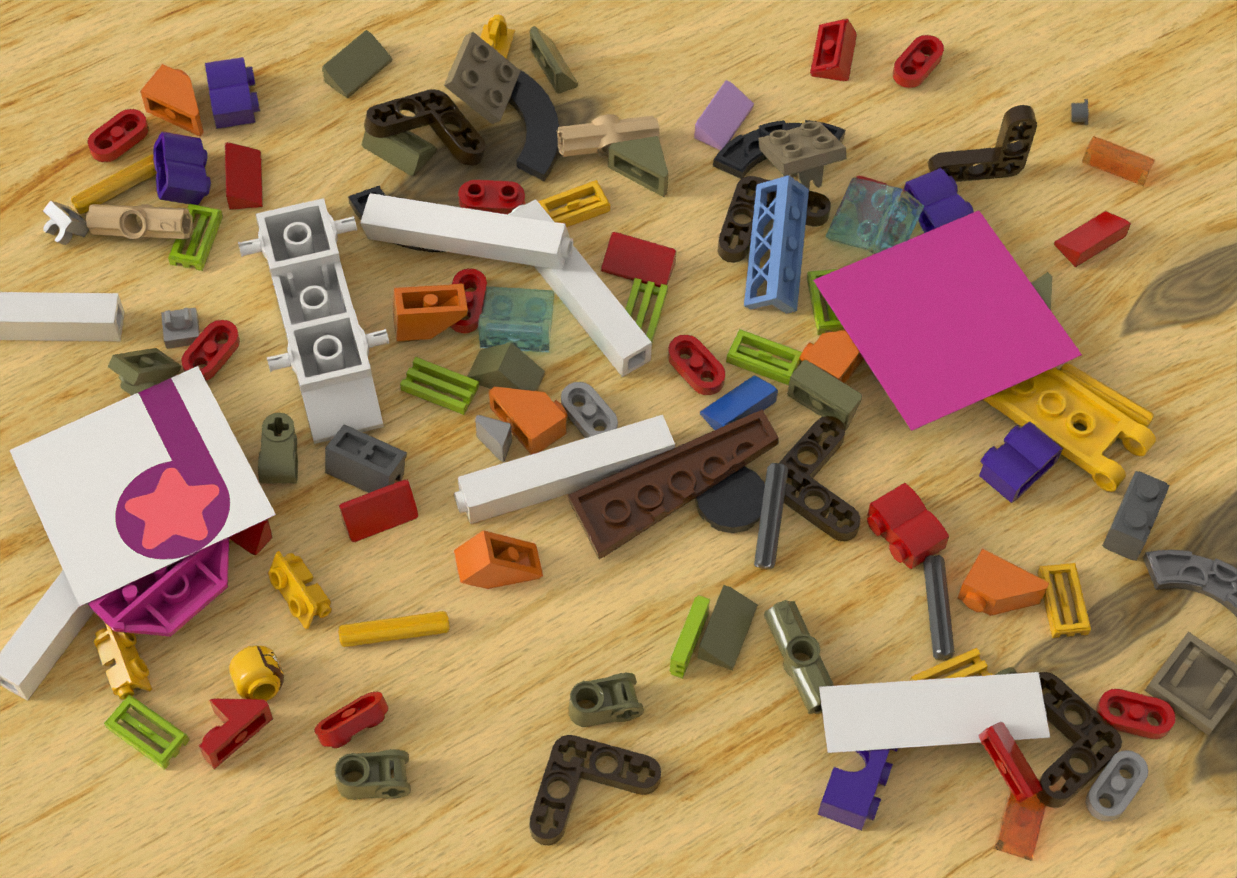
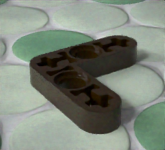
M436 89L422 91L374 105L366 112L364 128L371 136L385 138L429 125L459 162L465 165H477L483 159L486 148L484 139L445 92ZM407 110L414 113L415 116H405L400 111ZM445 124H453L459 127L460 130L448 129Z
M1019 105L1010 108L1005 113L995 148L938 153L928 161L929 172L941 168L948 176H952L955 182L1005 178L1019 174L1026 165L1037 129L1033 108L1028 105Z
M747 176L738 182L719 235L718 254L723 260L735 263L740 262L746 257L751 243L756 192H754L753 196L746 194H748L749 190L756 191L757 184L770 180ZM777 190L768 193L767 207L776 198ZM809 190L806 225L822 226L829 219L831 203L825 195ZM813 206L819 207L817 213L811 212ZM737 214H745L751 218V221L747 224H739L733 220V217ZM735 234L739 236L738 245L735 246V249H730L728 246L731 245L733 235Z
M824 416L810 427L779 462V464H784L788 467L787 478L792 479L791 485L786 484L784 504L833 539L845 542L852 540L858 533L861 520L859 512L813 479L841 447L845 436L844 424L838 418ZM830 430L834 431V436H828L823 441L821 447L818 443L821 441L822 433H827ZM810 451L816 456L817 461L808 465L801 463L797 456L801 452ZM796 490H797L798 492H800L798 498L795 497V495H796ZM814 495L820 497L825 505L820 509H811L805 504L804 500L808 496ZM830 507H833V514L829 513L828 518H824L827 516ZM845 518L850 520L849 526L844 525L842 528L837 526L838 520L843 521Z
M1039 672L1042 690L1047 688L1051 691V693L1043 695L1047 720L1074 744L1039 779L1042 790L1036 793L1038 799L1048 807L1059 808L1072 799L1109 763L1122 747V739L1113 726L1053 673ZM1059 700H1062V704L1057 709L1054 705H1057ZM1073 710L1077 712L1082 718V724L1070 723L1065 718L1064 711ZM1106 741L1108 745L1103 746L1096 755L1091 751L1097 742ZM1078 758L1084 761L1088 767V772L1079 773L1075 771L1070 765V759ZM1063 776L1066 782L1062 788L1055 792L1051 791L1049 786L1056 784Z
M565 735L560 737L552 747L530 816L529 826L532 838L541 845H552L561 840L581 778L632 793L646 795L654 792L660 784L661 768L659 763L648 755L579 736ZM569 747L575 748V755L578 757H572L570 762L564 761V755L561 752H567ZM587 751L592 752L589 768L584 767L583 759L587 758ZM610 756L614 758L618 764L616 770L608 774L600 772L595 765L600 757ZM624 761L629 762V771H627L626 779L621 778ZM642 768H648L649 775L651 776L646 778L645 783L639 782L638 775L636 774L640 773ZM554 781H563L569 786L570 791L564 798L557 799L549 795L547 788ZM549 806L555 809L553 826L557 827V829L550 828L548 833H542L541 825L537 823H544L546 821Z

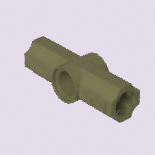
M785 600L776 603L765 611L764 617L784 658V670L793 678L808 713L820 714L822 713L819 687L834 685L820 657L819 643L810 635L795 601ZM805 653L810 659L808 661H799L793 654Z

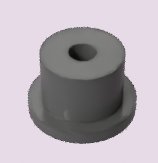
M1084 99L1082 103H1071L1072 123L1085 122V125H1088V99Z

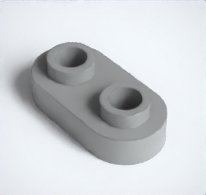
M574 382L563 389L561 404L566 410L568 418L585 438L618 428L617 416L589 384ZM575 402L584 403L581 407L574 406L573 404ZM597 426H602L605 428V430L596 431L594 428Z
M1128 750L1120 751L1112 757L1087 793L1086 806L1091 815L1098 820L1107 822L1114 821L1122 815L1148 776V766L1143 757L1136 752ZM1119 770H1127L1131 774V778L1126 779L1122 777ZM1099 799H1107L1111 803V807H1103Z

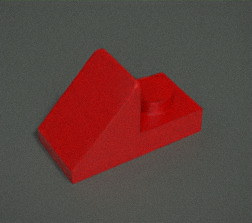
M264 699L209 700L214 713L224 724L209 730L199 748L204 759L214 770L273 720L269 704Z

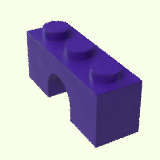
M898 748L855 751L865 762V767L856 772H848L833 767L818 815L861 831L866 818L874 821L881 798L874 796L878 784L886 786L893 764L886 762L889 750L897 752Z

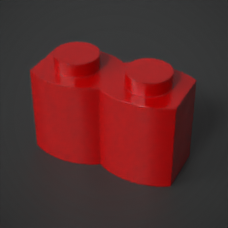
M906 483L901 484L870 503L867 523L875 535H881L890 543L889 550L897 562H903L908 568L913 569L924 562L927 556H934L946 548L949 539L946 529L936 516L926 509L917 493Z

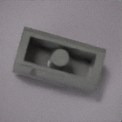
M1135 471L1102 546L1118 555L1137 561L1170 485L1150 475Z

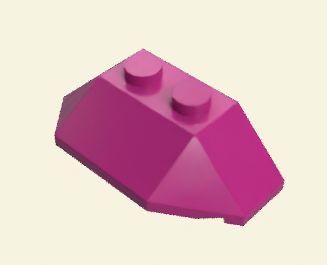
M229 537L88 603V605L113 631L171 637L228 588Z

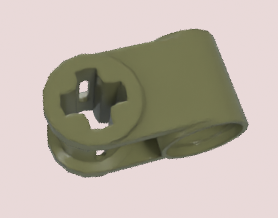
M273 413L263 421L261 451L259 452L258 459L260 483H297V437L294 421L285 413Z
M619 673L607 678L577 683L570 693L568 710L571 721L580 727H591L610 722L629 721L641 716L644 713V708L637 700L634 685L637 683L635 674ZM581 700H590L595 706L590 709H584L577 703Z
M390 749L381 752L350 753L344 755L335 766L336 784L339 793L351 800L401 798L407 796L411 792V786L406 782V763L409 762L408 752ZM391 770H394V778H391ZM352 771L360 772L363 775L356 782L344 780V776Z

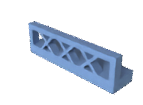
M789 175L763 182L756 186L744 306L749 310L773 305L786 314L797 311L809 189ZM777 190L776 198L767 207V193ZM773 219V228L764 237V227ZM770 249V258L761 268L760 260L766 251ZM766 279V295L757 297V289Z

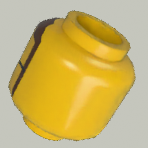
M255 645L243 648L233 657L229 665L231 679L242 699H264L268 701L278 693L284 683V673L273 650L266 646Z

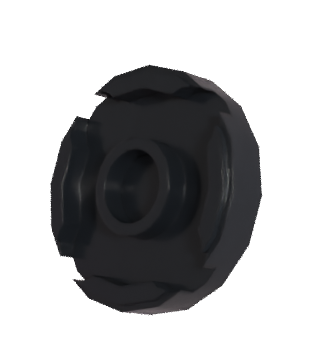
M744 466L696 497L698 513L703 520L705 518L711 524V527L718 531L728 533L747 531L760 520L765 483L756 472Z

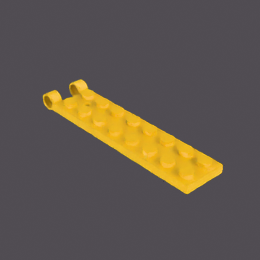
M1056 367L983 399L1022 427L1028 422H1032L1063 448L1061 452L1063 456L1091 474L1093 481L1100 488L1108 492H1114L1126 478V472L1123 467L1114 460L1104 456L1105 452L1117 438H1120L1124 447L1136 456H1144L1156 442V437L1149 428L1138 424ZM1081 423L1086 427V430L1079 431L1073 425Z

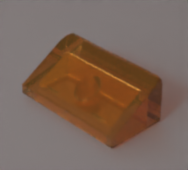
M1093 136L1088 144L1082 163L1144 186L1155 162L1153 158Z
M1009 789L994 849L1030 861L1033 860L1046 805L1038 799L1036 794L1020 803L1019 801L1017 802Z

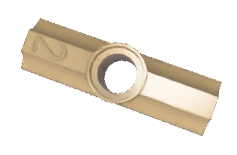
M606 114L595 118L591 123L558 127L557 130L558 149L563 157L598 153L600 157L608 158L609 147L612 143L654 136L659 137V124L654 116L619 120L617 115Z
M93 204L89 206V211L86 215V225L93 235L125 236L130 239L141 237L187 239L190 237V232L193 228V216L188 208L154 207L149 204L139 206ZM137 215L142 219V228L137 223Z

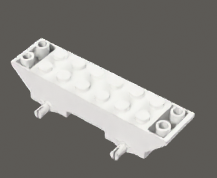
M324 198L256 213L259 227L258 238L238 242L241 257L262 252L263 256L267 259L288 340V353L267 357L270 372L291 366L297 375L314 444L332 440L344 424L361 432L384 427L368 355L370 347L389 344L386 329L365 334L358 324L337 248V234L357 231L354 216L334 221L327 212Z

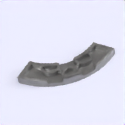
M1158 550L1145 553L1143 560L1155 590L1177 588L1195 591L1218 601L1237 617V568L1217 558L1211 560L1202 556L1192 555L1191 551Z

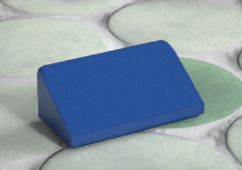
M754 375L700 411V415L716 430L757 411L765 410L777 401L778 390L770 383Z

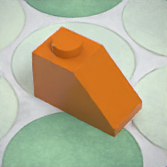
M162 64L140 91L146 112L201 137L204 130L190 76L180 69H172Z
M463 284L394 288L393 319L396 341L432 339L468 314Z
M846 330L822 333L814 344L809 342L800 356V361L807 360L843 383L848 381L864 359Z
M493 387L489 390L490 409L501 421L511 424V433L531 455L541 452L566 435L567 412L557 400L553 402L545 392Z
M483 530L454 550L460 583L490 589L537 580L543 577L535 543Z
M982 548L962 584L957 599L963 601L973 611L984 612L992 616L1039 605L1049 582Z

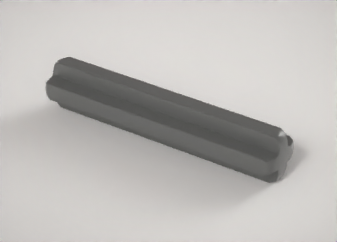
M771 463L767 467L754 561L755 567L760 569H772L776 563L788 467L784 464Z
M930 555L925 558L923 564L933 657L937 660H949L953 657L955 651L945 561L940 555Z

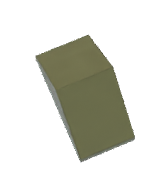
M658 136L616 142L610 145L608 168L662 197L667 194L668 170Z
M510 342L481 349L467 377L479 381L480 386L489 389L502 387L538 391L545 371Z

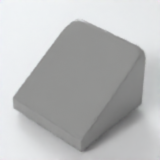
M477 415L475 419L477 438L500 461L504 462L512 443L511 424Z

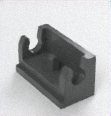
M344 424L326 447L325 473L370 493L394 484L395 480L402 481L407 452Z

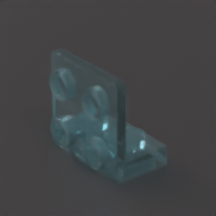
M854 177L850 181L826 237L831 241L865 249L872 254H876L909 240L924 205L902 188Z
M487 287L484 311L479 316L480 348H489L512 342L521 351L549 352L554 291Z

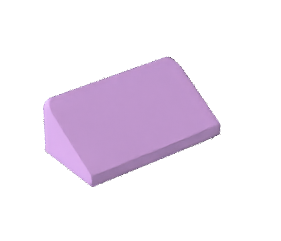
M726 80L697 120L694 138L721 150L730 142L754 107V103L735 85Z

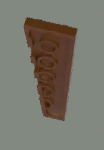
M762 409L568 495L569 502L596 555L601 559L778 445L779 437Z

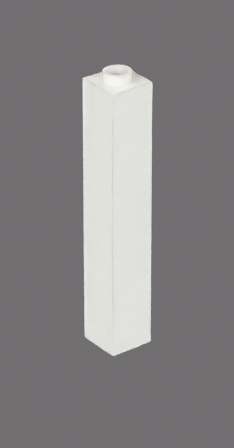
M371 193L369 194L360 222L367 238L370 240L557 270L563 269L565 259L570 258L573 251V238L569 237L566 224Z
M536 199L526 205L517 206L511 213L507 214L554 222ZM574 246L570 258L565 259L562 270L534 266L622 377L651 361L652 342Z
M0 292V340L121 341L124 309L118 293Z
M663 415L460 476L458 477L459 491L454 492L455 501L459 512H466L470 524L576 492L675 448V443Z
M64 571L60 573L0 652V685L27 701L94 613L88 603L79 607Z

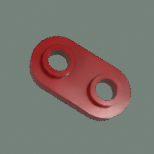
M932 35L917 37L895 61L893 69V79L895 82L906 88L919 86L941 62L944 52L942 41Z
M126 109L92 132L87 141L91 156L99 162H111L144 139L149 130L145 115L136 109Z
M470 180L465 182L458 192L461 208L507 215L517 206L525 205V191L523 187L512 181Z
M467 268L459 271L452 281V284H463L464 291L468 288L475 289L473 292L465 291L468 314L465 317L470 319L459 320L450 326L458 333H470L480 326L487 295L485 275L477 269Z
M227 320L211 322L184 352L181 360L184 372L199 365H207L204 368H200V371L206 381L213 378L239 347L240 337L237 327ZM220 340H228L224 344H218Z
M685 334L675 337L670 342L668 347L669 363L697 393L713 395L723 388L725 369L699 339ZM683 354H687L690 356V358L683 359L680 356ZM710 378L712 382H704L702 379Z
M1122 689L1106 691L1101 696L1096 707V712L1116 730L1149 739L1165 737L1175 724L1174 710L1166 701ZM1109 708L1118 709L1121 716H1114ZM1147 718H1155L1158 722V725H1151L1147 721Z
M381 692L367 693L324 718L317 724L314 732L322 746L334 749L340 748L349 743L352 736L361 730L379 725L385 719L389 706Z

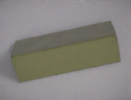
M531 27L530 49L554 90L560 94L576 88L578 82L554 42L537 27Z
M366 30L323 65L324 82L344 97L349 98L392 61V57L373 34Z
M365 130L362 140L363 148L411 176L415 175L437 151L433 144L410 131L385 138H377L371 136Z
M804 360L790 376L788 396L821 417L834 416L844 424L845 431L847 430L861 402V393L807 360Z
M723 585L700 643L698 658L733 670L758 604L733 588Z

